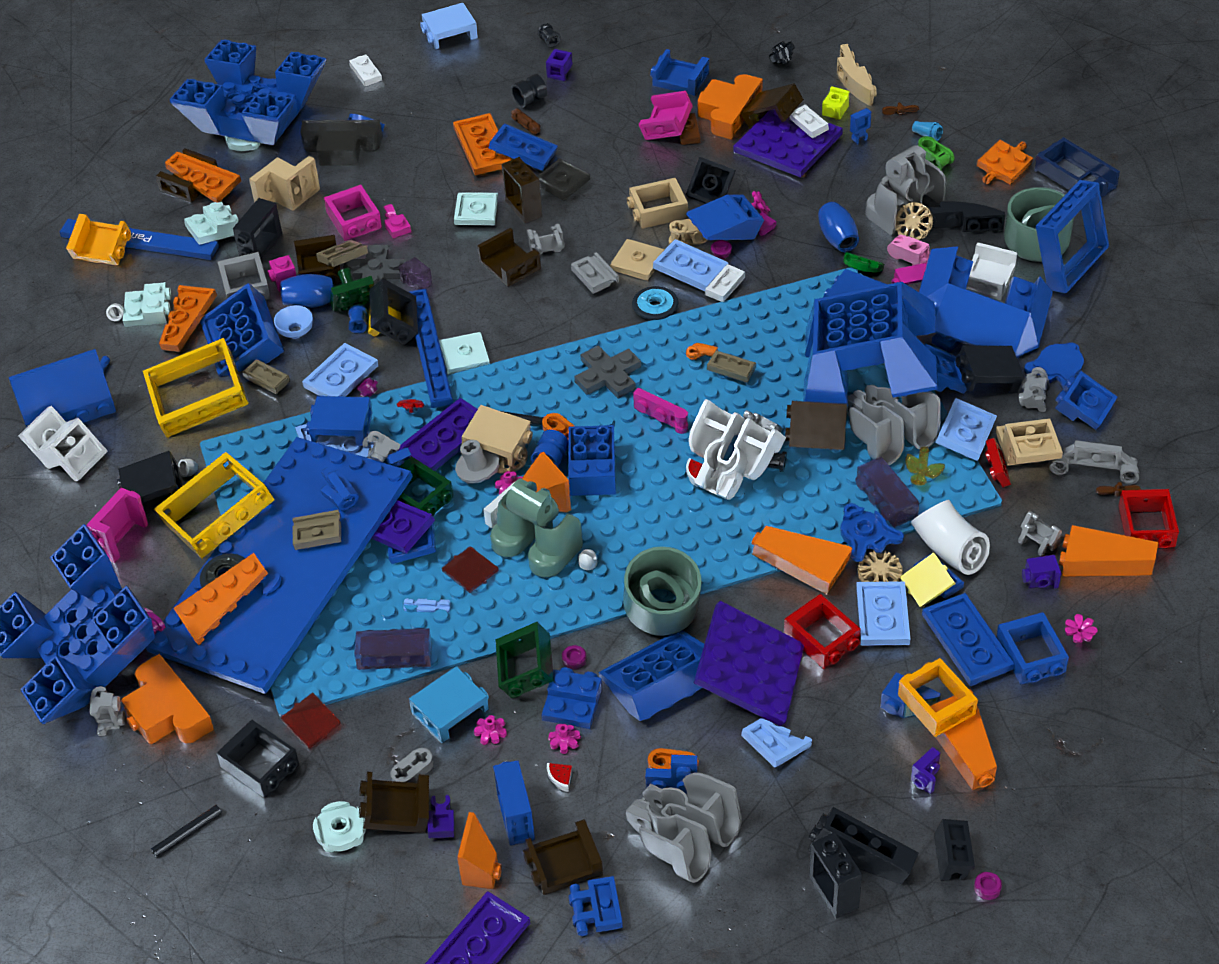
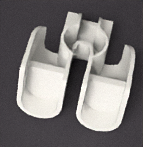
M705 399L689 435L691 451L704 458V463L694 484L724 499H732L739 490L743 477L756 480L762 475L774 453H778L781 450L786 437L776 429L769 431L759 426L752 419H745L736 412L730 414L710 400ZM734 435H738L732 456L728 461L723 460Z

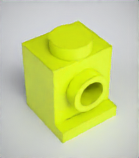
M831 86L829 94L822 103V115L840 120L849 107L850 91Z

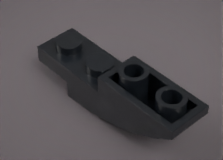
M942 201L939 207L929 208L933 216L932 228L961 227L962 232L1004 230L1006 214L1004 211L996 208L955 201ZM923 218V223H929V218Z

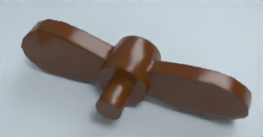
M899 102L897 107H883L882 113L884 115L895 113L903 115L905 112H917L919 106H904Z
M1118 482L1114 487L1099 486L1096 488V493L1101 495L1113 494L1116 497H1120L1122 490H1141V488L1137 485L1122 486V483Z

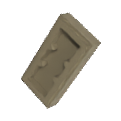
M717 350L707 364V370L744 382L749 381L756 369L755 362Z
M257 359L242 372L244 378L275 394L290 382L289 375Z

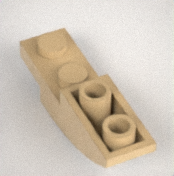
M848 44L840 45V57H837V75L856 98L869 106L873 105L877 92L875 85H872L871 74L867 73L865 66L859 67V64L855 63L854 52L850 51Z

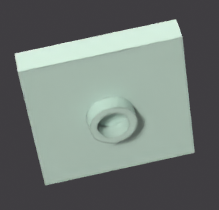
M458 193L454 225H495L498 193Z
M481 332L439 340L447 375L490 364Z

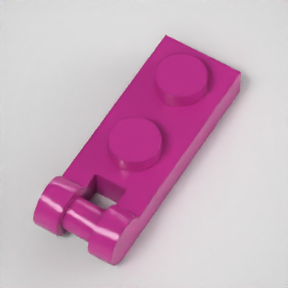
M641 388L635 390L633 393L634 409L674 427L675 431L679 434H684L688 431L687 410Z

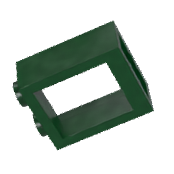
M412 456L399 466V468L409 470L412 473L413 477L407 486L419 478L435 488V490L420 503L403 492L397 499L398 501L431 513L434 516L443 505L448 504L453 498L451 481Z
M538 622L495 639L498 686L511 699L554 681L550 633ZM536 648L538 667L515 676L514 657Z

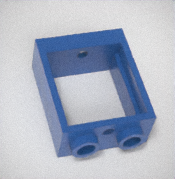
M1044 612L998 625L996 638L1014 662L1013 672L1020 685L1028 682L1034 683L1050 676H1059L1066 672L1069 656ZM1042 635L1053 656L1025 663L1015 643Z
M519 760L506 761L499 765H494L496 791L509 845L524 843L525 839L531 838V841L535 840L532 811Z

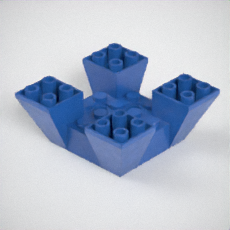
M221 40L204 59L217 84L187 79L170 98V103L202 132L274 145L305 106L327 60L317 55L290 52L275 71L276 79H268L255 75V45Z
M903 282L815 299L806 326L805 356L806 358L809 357V362L804 380L803 401L848 403L849 377L846 370H854L871 365L875 366L885 363L893 398L937 390V358L916 337L936 332L935 302Z
M83 524L50 557L71 590L47 614L16 591L0 606V657L42 658L46 664L20 689L42 724L51 722L88 705L94 688L106 687L155 639L151 618L130 587L126 585L123 589L121 588L108 555L86 524Z

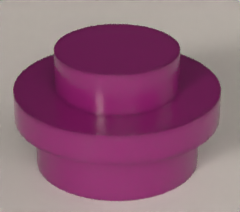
M724 240L715 241L711 245V252L720 259L727 258L732 250L731 244Z
M370 377L364 380L357 389L360 392V396H372L378 389L376 387L378 382Z

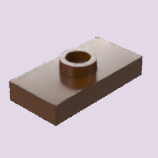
M695 113L689 114L682 134L679 135L681 145L700 143Z

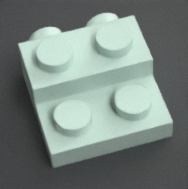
M214 202L203 206V214H195L184 219L185 226L199 245L234 236L233 227L239 221L236 214L232 215L230 206L224 205L222 202Z
M165 282L144 284V291L125 292L124 327L167 323V315L171 311L170 303L168 302L172 298L170 287L167 288Z

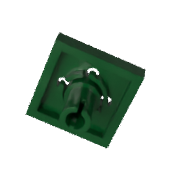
M350 268L340 270L338 276L342 285L331 288V307L333 311H345L353 305L369 303V290L374 286L372 276L354 281Z

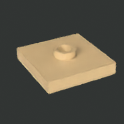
M626 239L611 262L610 267L615 272L648 281L655 271L653 269V262L665 249Z

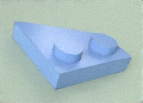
M762 718L743 728L741 734L774 768L810 748L812 744L811 738L805 736L804 740L791 735L790 729L776 726Z

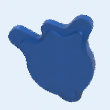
M1075 343L1049 345L1041 351L1040 356L1036 360L1025 364L1024 372L1030 374L1032 369L1036 367L1043 368L1047 373L1049 383H1052L1054 380L1059 381L1062 389L1066 392L1067 388L1064 385L1071 376L1076 377L1083 369V355L1079 351L1080 347Z
M850 503L844 507L840 533L843 540L853 548L851 553L853 561H862L867 549H873L876 553H882L888 544H901L903 542L904 534L890 527L876 510L874 513L864 511L865 508Z

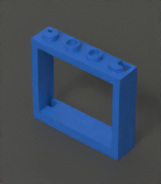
M1079 180L1036 225L1046 284L1051 291L1067 293L1109 247L1098 182ZM1081 210L1087 242L1064 266L1058 233Z

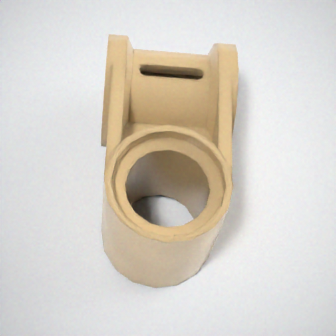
M690 219L676 220L669 225L671 232L668 240L669 244L675 239L681 240V242L688 245L703 244L707 241Z

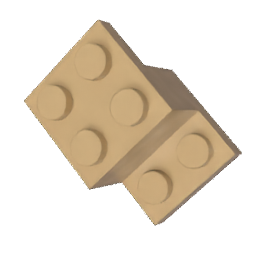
M310 156L296 166L277 157L249 178L254 203L258 198L277 202L292 211L320 190L315 159Z
M1050 419L1010 423L996 427V435L1007 466L1062 458L1063 452Z

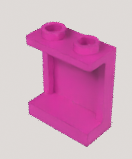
M687 91L653 95L651 101L654 109L650 118L640 120L639 127L645 140L681 135L693 107Z
M121 487L87 524L108 555L109 560L113 563L120 558L116 544L135 524L144 528L148 526L140 495L135 491H128Z

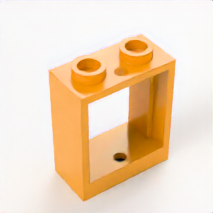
M941 658L934 662L926 663L921 669L912 674L908 673L899 680L898 696L934 737L976 715L978 699ZM938 677L958 700L935 712L915 689Z

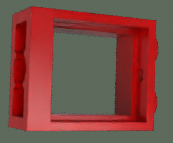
M1169 489L1122 490L1118 506L1125 536L1158 542V548L1176 547L1179 530ZM1130 512H1161L1165 530L1134 531Z
M819 594L784 619V633L800 641L804 645L803 651L823 669L830 664L837 663L841 656L848 651L855 650L860 644L861 628L822 594ZM823 616L843 633L842 636L826 647L805 630Z

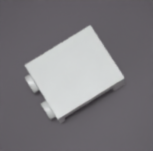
M978 242L975 247V254L972 259L973 265L966 290L1001 301L1015 271L1018 253Z

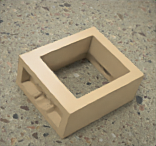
M676 177L629 188L627 204L629 209H633L634 220L639 222L641 229L676 220L688 219L686 215L688 212V202ZM670 197L672 201L670 204L644 209L642 205L643 202Z

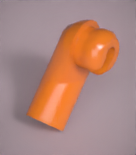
M695 343L686 349V356L691 360H696L704 355L712 357L715 351H718V347Z

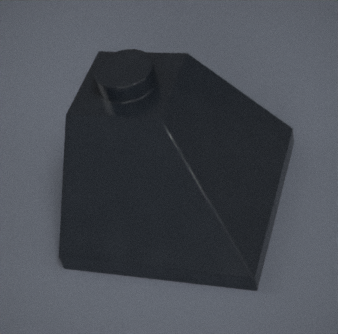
M699 157L685 195L706 203L727 195L736 170Z

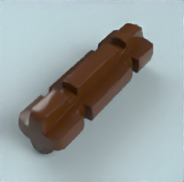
M518 108L511 111L512 119L532 134L540 133V124Z

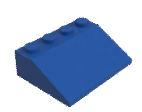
M249 283L203 316L200 321L208 344L222 338L225 339L238 372L245 370L256 359L267 364L284 352L265 297ZM226 359L214 363L220 377L230 375Z
M96 349L8 377L26 428L51 405L66 422L79 418L85 423L116 412Z
M682 630L666 636L598 673L629 714L639 721L646 720L660 710L670 708L675 702L685 697H690L696 691L702 689V687L694 684V679L704 643Z

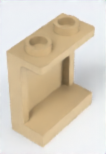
M480 405L462 435V444L468 440H477L483 450L506 457L508 459V466L513 467L516 460L521 459L524 446L530 443L533 432L530 429L529 420Z

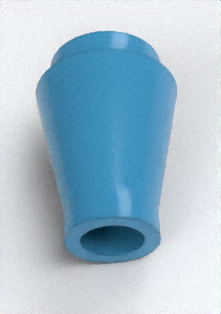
M915 121L912 131L923 137L929 136L938 141L942 137L943 126L938 122Z

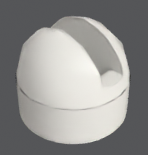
M118 303L111 304L106 310L107 317L112 321H119L123 317L124 308ZM115 307L118 309L119 316H117Z
M181 459L179 461V472L182 477H190L196 474L198 464L194 460Z
M585 549L579 554V566L582 569L592 570L597 566V555L593 550Z

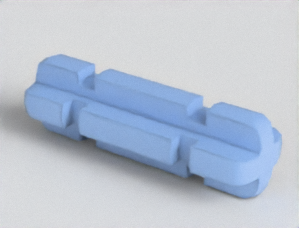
M406 598L403 608L404 611H407L404 605H418L417 612H435L436 610L443 609L448 613L451 603L450 600L442 599L436 602V600L418 599L414 601V599Z

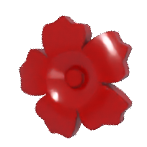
M406 399L399 401L397 406H403V408L409 409V413H413V407L423 408L424 403L421 400Z

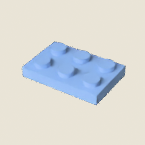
M675 239L653 262V269L705 291L706 287L729 262Z
M344 343L302 381L303 387L319 396L346 397L379 366L378 360Z
M955 398L935 443L978 461L997 415Z
M905 581L856 582L859 627L861 628L860 645H910Z

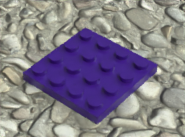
M775 109L769 110L733 146V151L771 167L802 177L843 134V128L828 123L829 130L811 138L791 121L790 117L785 122H781Z
M719 601L715 605L694 684L778 726H782L786 723L804 645L797 639Z

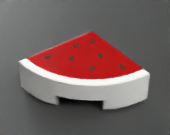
M689 458L686 464V473L689 481L695 485L694 482L703 464Z
M547 763L548 778L558 789L568 792L573 771L572 766Z

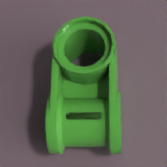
M924 136L919 139L918 146L926 151L925 159L940 170L946 164L950 165L954 162L953 152L934 138Z

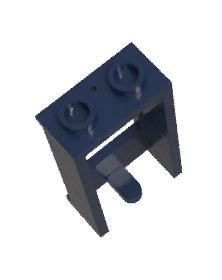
M1064 137L1054 142L1044 151L1039 152L1035 158V172L1040 171V173L1069 191L1079 180H1083L1088 175L1096 178L1093 182L1099 183L1101 198L1118 186L1119 170ZM1065 159L1086 173L1081 177H1077L1057 165V163Z

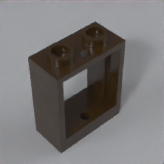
M520 157L503 163L502 173L505 202L524 224L542 217L539 178Z

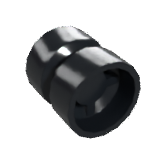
M534 74L527 77L526 81L521 80L513 84L511 92L515 102L523 108L534 101L546 97L547 87L541 76Z

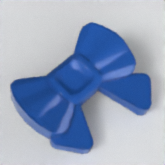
M268 573L261 580L260 583L264 584L263 594L265 596L280 586L282 580L280 574L271 575Z

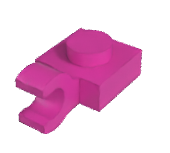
M392 204L384 206L386 211L384 224L391 237L394 239L410 233L411 226L403 214L396 215Z

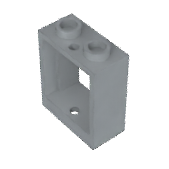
M258 252L217 261L227 298L242 288L230 289L229 280L259 274L261 282L251 285L265 297L266 301L271 300Z

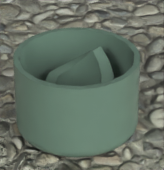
M1042 187L1028 188L1016 193L1008 203L1004 231L1005 243L1009 250L1017 252V256L1022 259L1042 262L1036 225L1065 195L1059 191ZM1074 218L1058 233L1061 254H1064L1070 245Z
M653 547L637 554L628 564L624 576L623 605L629 620L640 630L660 636L675 634L688 627L694 620L699 608L702 580L697 564L686 553L671 547ZM656 589L668 590L676 596V601L674 603L659 602L653 597L651 591Z

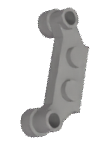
M1075 440V444L1061 448L1063 452L1062 458L1052 459L1050 462V470L1057 475L1067 473L1069 464L1072 463L1117 469L1120 471L1121 481L1125 484H1134L1139 480L1138 461L1124 453L1122 446Z

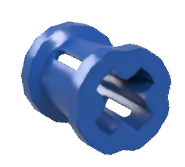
M360 305L352 306L348 311L350 317L348 328L353 333H363L367 330V322L365 321L368 315L367 309Z

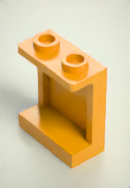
M79 214L66 249L73 259L118 266L120 260L124 257L127 241L130 240L131 230L125 221H120L119 225L90 221L87 215Z

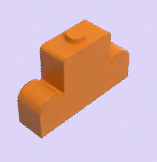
M746 74L736 76L734 84L712 79L705 90L701 91L697 100L698 117L711 120V132L714 135L732 140L745 121L741 115L742 111L759 92L763 91V79Z
M160 653L137 667L135 676L140 688L121 700L128 717L127 722L133 731L138 730L149 744H153L173 731H176L177 737L181 742L193 743L214 730L210 715Z

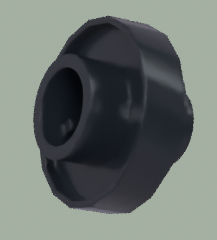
M782 41L771 49L772 53L768 57L772 63L777 61V63L782 62V64H785L792 59L791 55L795 46L792 41L788 43Z

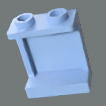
M464 3L422 14L421 30L423 33H426L429 44L432 43L435 49L439 48L440 39L464 32L467 33L470 40L478 38L476 22Z

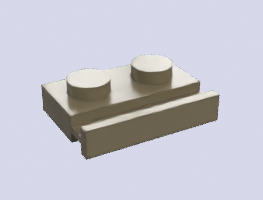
M349 240L318 252L316 255L319 262L335 267L368 254L367 245L362 246L359 242Z
M339 510L293 518L294 549L299 550L342 542L341 514Z

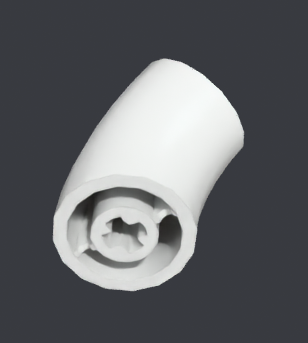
M950 500L933 506L911 521V524L926 545L944 562L961 573L967 575L974 574L986 562L990 549L989 538L985 533L968 523L955 509Z

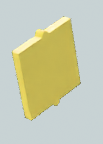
M932 553L900 576L901 580L905 581L908 594L914 597L921 608L956 584L947 572L948 567L941 563L935 553Z

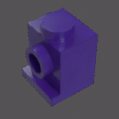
M558 49L553 50L546 61L547 78L561 81L566 80V75L573 65L572 52Z
M1055 555L1026 559L1025 569H1022V579L1024 583L1028 584L1029 589L1043 588L1053 585L1054 589L1059 588L1061 571Z

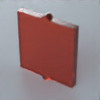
M471 546L458 556L455 555L453 560L442 567V571L469 593L482 583L486 584L487 579L499 571L497 566Z
M313 692L300 703H295L294 707L281 717L286 726L308 749L322 738L326 739L327 734L341 724L337 717Z

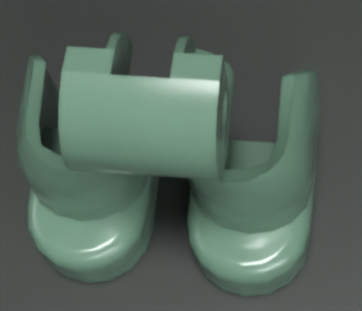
M519 478L498 503L497 523L492 528L490 535L491 547L500 556L513 557L524 551L535 539V543L528 552L530 570L540 577L557 575L583 546L581 522L577 517L567 513L560 524L553 529V520L558 516L559 509L555 500L551 497L550 491L542 488L536 492V483L532 481L527 482Z

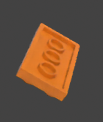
M490 113L453 122L456 135L475 176L502 170V164L512 160L510 157L498 154L488 148L490 141L498 132Z

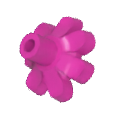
M753 191L754 202L751 203L752 206L767 215L770 208L762 198L761 192Z
M507 471L500 476V480L495 482V488L499 489L500 495L511 484L523 477H517L514 471Z
M1076 614L1074 621L1071 619L1065 621V634L1073 636V642L1081 643L1083 640L1086 642L1091 641L1098 630L1096 627H1091L1094 622L1093 619L1086 618L1083 621L1081 614Z
M489 715L485 720L480 718L477 721V727L474 729V735L481 736L480 743L483 745L488 744L489 739H491L493 744H497L500 742L499 736L502 738L507 736V731L503 728L505 722L502 718L495 720L493 715Z
M566 724L556 725L555 732H550L548 740L551 741L550 747L552 749L560 747V753L562 754L568 753V747L572 749L578 748L577 740L581 739L580 732L575 730L574 726H567Z

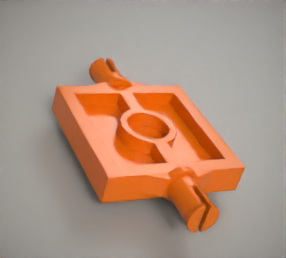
M1002 140L995 143L977 161L976 166L987 173L982 178V181L989 184L996 178L1009 185L1014 182L1033 162V157L1022 152L1027 148V144L1025 142L1023 144V141H1021L1016 147H1013Z

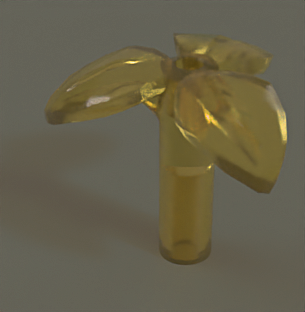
M927 447L920 448L919 459L911 454L906 456L908 471L917 473L910 478L912 484L924 485L927 483L925 476L934 479L945 468V464L941 463L931 464L927 467L929 448Z

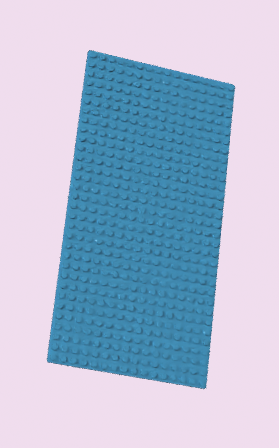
M852 267L845 268L862 275L860 270ZM845 269L724 302L677 313L664 319L651 320L447 375L453 403L462 398L477 409L480 405L498 411L545 417L550 413H558L574 426L614 425L616 494L570 496L571 511L568 514L577 517L581 522L583 546L557 575L540 577L530 570L528 552L535 543V539L524 551L513 557H503L493 551L490 539L492 528L485 524L484 508L499 496V489L495 488V482L500 480V476L503 474L495 473L485 481L467 484L459 479L455 471L456 463L462 456L461 451H459L435 471L451 481L453 490L451 501L443 505L433 516L435 519L436 552L391 564L388 556V546L370 539L272 684L271 691L278 715L280 717H287L496 655L495 639L535 622L544 627L550 633V639L627 617L623 605L625 571L630 561L637 554L649 548L671 547L690 556L700 570L702 580L701 595L782 571L752 555L754 547L751 544L757 532L761 533L765 526L849 546L841 536L840 527L843 521L844 507L850 503L865 508L864 511L874 513L876 510L885 518L890 527L901 531L905 535L916 531L911 524L914 518L943 501L950 500L962 517L1000 507L1002 499L978 461L947 449L935 442L930 447L921 450L911 445L904 437L903 452L897 461L888 466L880 465L868 455L867 445L851 430L848 414L844 450L789 447V441H784L781 450L778 452H787L784 472L767 467L756 480L743 477L739 490L730 500L724 499L703 488L696 487L689 481L686 473L688 459L704 463V458L691 451L689 435L705 399L710 400L730 414L736 412L743 417L746 410L753 414L757 413L782 427L781 434L785 436L786 427L790 428L791 420L786 417L787 405H791L792 400L803 401L804 380L809 362V357L806 358L805 356L806 326L814 300L823 298L825 291L832 287L835 278L838 275L840 276ZM695 343L716 346L720 352L755 362L756 369L748 382L740 381L707 370V364L711 356L704 355L696 360H691L686 356V349ZM599 345L610 357H613L629 348L641 360V367L627 374L636 383V389L641 388L687 410L688 431L684 434H679L675 431L674 427L634 409L633 393L635 390L617 398L604 386L586 395L575 383L574 376L589 369L581 361L580 354ZM885 363L846 370L849 377L848 396L856 390L864 392L868 385L890 388ZM425 381L370 396L373 414L369 431H378L401 445L450 405L431 408ZM902 396L898 397V402L902 403ZM416 399L423 401L424 407H413V413H409V409L403 408V406L398 407L397 403L401 400ZM941 401L940 431L948 415ZM310 412L201 441L200 447L206 467L227 452L263 483L295 438L298 437L295 427L311 421ZM530 424L533 436L530 443L525 445L528 458L525 465L518 471H515L517 477H523L531 467V456L544 432L543 426ZM734 435L723 460L728 461L732 456L738 435ZM568 448L558 468L569 480ZM228 461L223 464L224 467L229 465ZM236 475L214 491L220 515L224 514L252 491ZM417 478L404 489L403 493L420 503L435 488ZM567 512L558 513V516L553 520V529L560 524L567 515ZM585 549H591L597 555L598 564L592 570H584L579 566V554ZM656 589L651 591L653 597L659 602L674 603L676 601V596L668 590ZM406 598L414 599V601L418 599L436 600V602L442 599L450 600L451 606L448 613L443 609L436 610L435 612H417L418 605H404L407 610L404 611L403 604Z

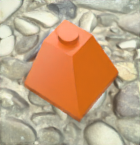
M545 452L540 453L522 479L527 482L532 481L536 483V492L542 488L548 489L551 497L558 505L559 512L568 513L571 511L569 480Z
M469 812L457 857L462 885L493 889L495 880H499L501 877L502 864L498 863L497 852L475 813Z

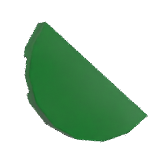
M848 252L845 253L843 262L849 267L866 272H882L885 265L882 262Z

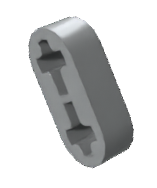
M418 748L397 763L390 773L392 781L416 783L419 774L426 775L434 765L430 750ZM401 774L402 776H405V775L407 774V777H406V778H404V777H399V778H398V775Z

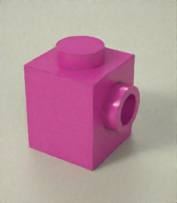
M289 255L269 261L271 270H268V276L270 281L275 283L279 292H281V281L297 276Z

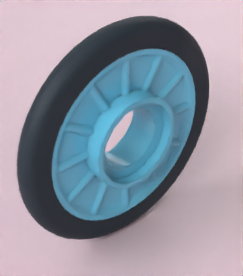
M660 286L644 288L636 293L632 300V307L636 314L648 320L667 318L677 310L679 304L678 298L673 291ZM653 301L660 302V304L658 305H652L650 303Z

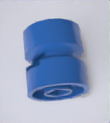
M544 431L538 446L531 456L532 464L540 453L545 452L552 462L559 467L569 447V440L559 431Z

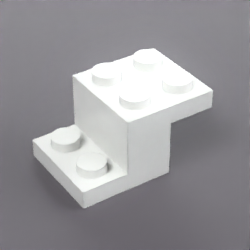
M52 405L47 407L18 435L48 469L60 465L75 482L79 481L108 452L79 418L66 422Z

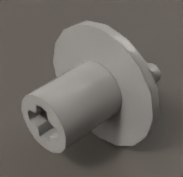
M468 440L461 445L460 451L462 456L457 461L455 469L459 479L467 484L479 483L489 479L498 472L500 459L497 454L483 450L477 440Z

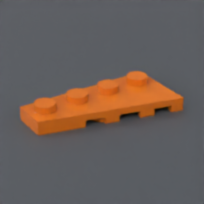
M178 286V296L174 298L173 311H170L168 315L169 323L165 325L159 342L161 350L176 352L182 350L217 297L215 289Z

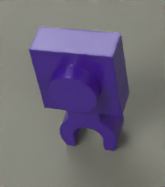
M446 795L445 802L442 804H438L436 797L432 796L431 808L433 811H429L428 838L454 837V810H450V796Z

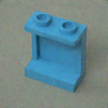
M457 666L409 698L412 714L441 743L450 738L448 729L478 708L483 712L489 710V696L482 687L478 688L473 683L471 676L467 672L463 673Z

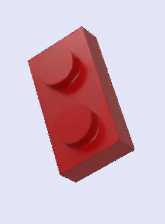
M995 438L987 440L988 450L985 451L988 462L992 463L993 466L989 468L993 480H998L1002 488L1011 485L1001 448Z

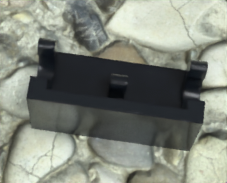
M942 819L934 833L940 879L948 881L952 874L959 873V879L963 880L967 877L970 870L975 868L968 821Z

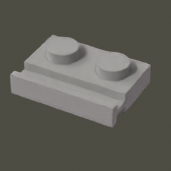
M597 252L592 257L587 256L571 263V270L593 294L611 286L613 282H619V276Z

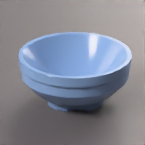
M288 306L281 309L275 315L274 325L279 334L297 339L305 335L312 328L313 316L311 311L303 306ZM293 327L301 328L298 331H290V329Z

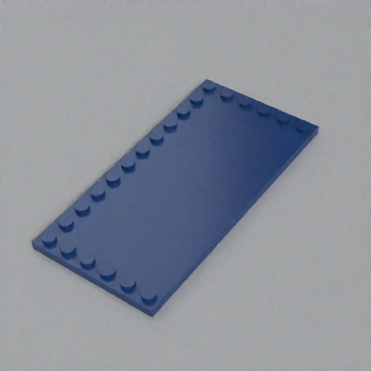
M296 437L263 482L275 500L217 546L203 565L204 567L211 559L222 554L232 553L247 558L254 553L268 573L271 575L280 574L282 577L280 586L265 596L263 594L264 584L259 583L247 596L243 595L236 603L237 607L231 613L228 611L219 620L220 624L214 631L211 629L203 637L205 640L198 645L174 610V607L202 589L200 584L202 567L164 619L163 623L166 628L163 631L157 630L154 635L155 639L146 647L147 651L156 655L160 653L162 657L266 694L412 479L411 471ZM327 467L331 471L340 469L359 495V499L353 507L348 510H339L333 502L322 495L321 488L326 484L330 486L322 476L321 471ZM339 510L341 514L342 542L299 550L294 549L293 518Z

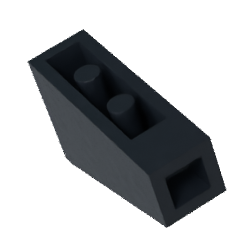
M835 807L830 810L828 815L822 814L808 839L814 842L835 832L859 870L900 885L911 873L919 852Z

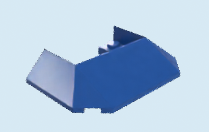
M958 247L931 249L919 293L935 302L936 334L967 345L1012 346L1017 358L1039 348L1053 294L1041 276H1039L1035 283L1014 276L1010 282L1006 301L1002 303L966 290L973 261L957 256Z

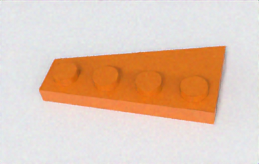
M178 151L165 162L166 169L179 178L193 183V187L213 202L219 203L241 182L240 175Z
M253 553L175 606L174 610L195 642L200 645L205 640L203 637L211 629L214 631L220 624L219 620L228 611L231 613L237 607L236 603L243 595L247 596L268 572Z

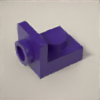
M934 747L913 764L911 780L915 786L929 794L935 789L936 778L934 775L940 769L941 753Z

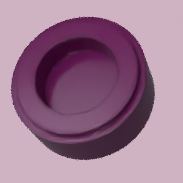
M572 645L563 650L562 662L565 667L578 670L586 664V651L582 647Z
M982 872L976 877L974 891L980 898L993 900L1000 895L1002 882L996 874Z

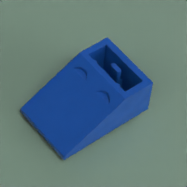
M725 195L686 213L693 225L698 228L702 236L707 240H754L764 222L763 217L744 195Z
M614 425L569 427L568 478L570 496L616 494Z

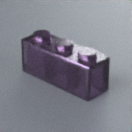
M882 457L857 467L855 481L858 488L867 494L871 504L876 505L881 511V515L894 528L918 516L919 501Z
M430 628L356 631L354 655L357 669L431 667L432 640Z

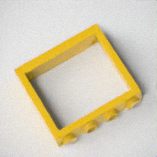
M224 338L143 370L158 424L166 438L249 404L232 353ZM226 359L234 387L166 414L158 386Z
M225 452L154 508L164 524L203 559L275 499L264 483ZM228 461L229 465L224 467L223 464ZM234 475L252 489L249 494L194 538L189 536L176 523ZM166 509L170 510L168 514L164 513Z

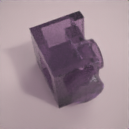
M416 257L399 266L400 280L403 284L407 283L416 290L426 289L432 285L430 268Z

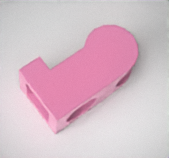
M898 235L887 246V251L891 257L903 259L912 263L913 266L927 263L929 244L909 236Z

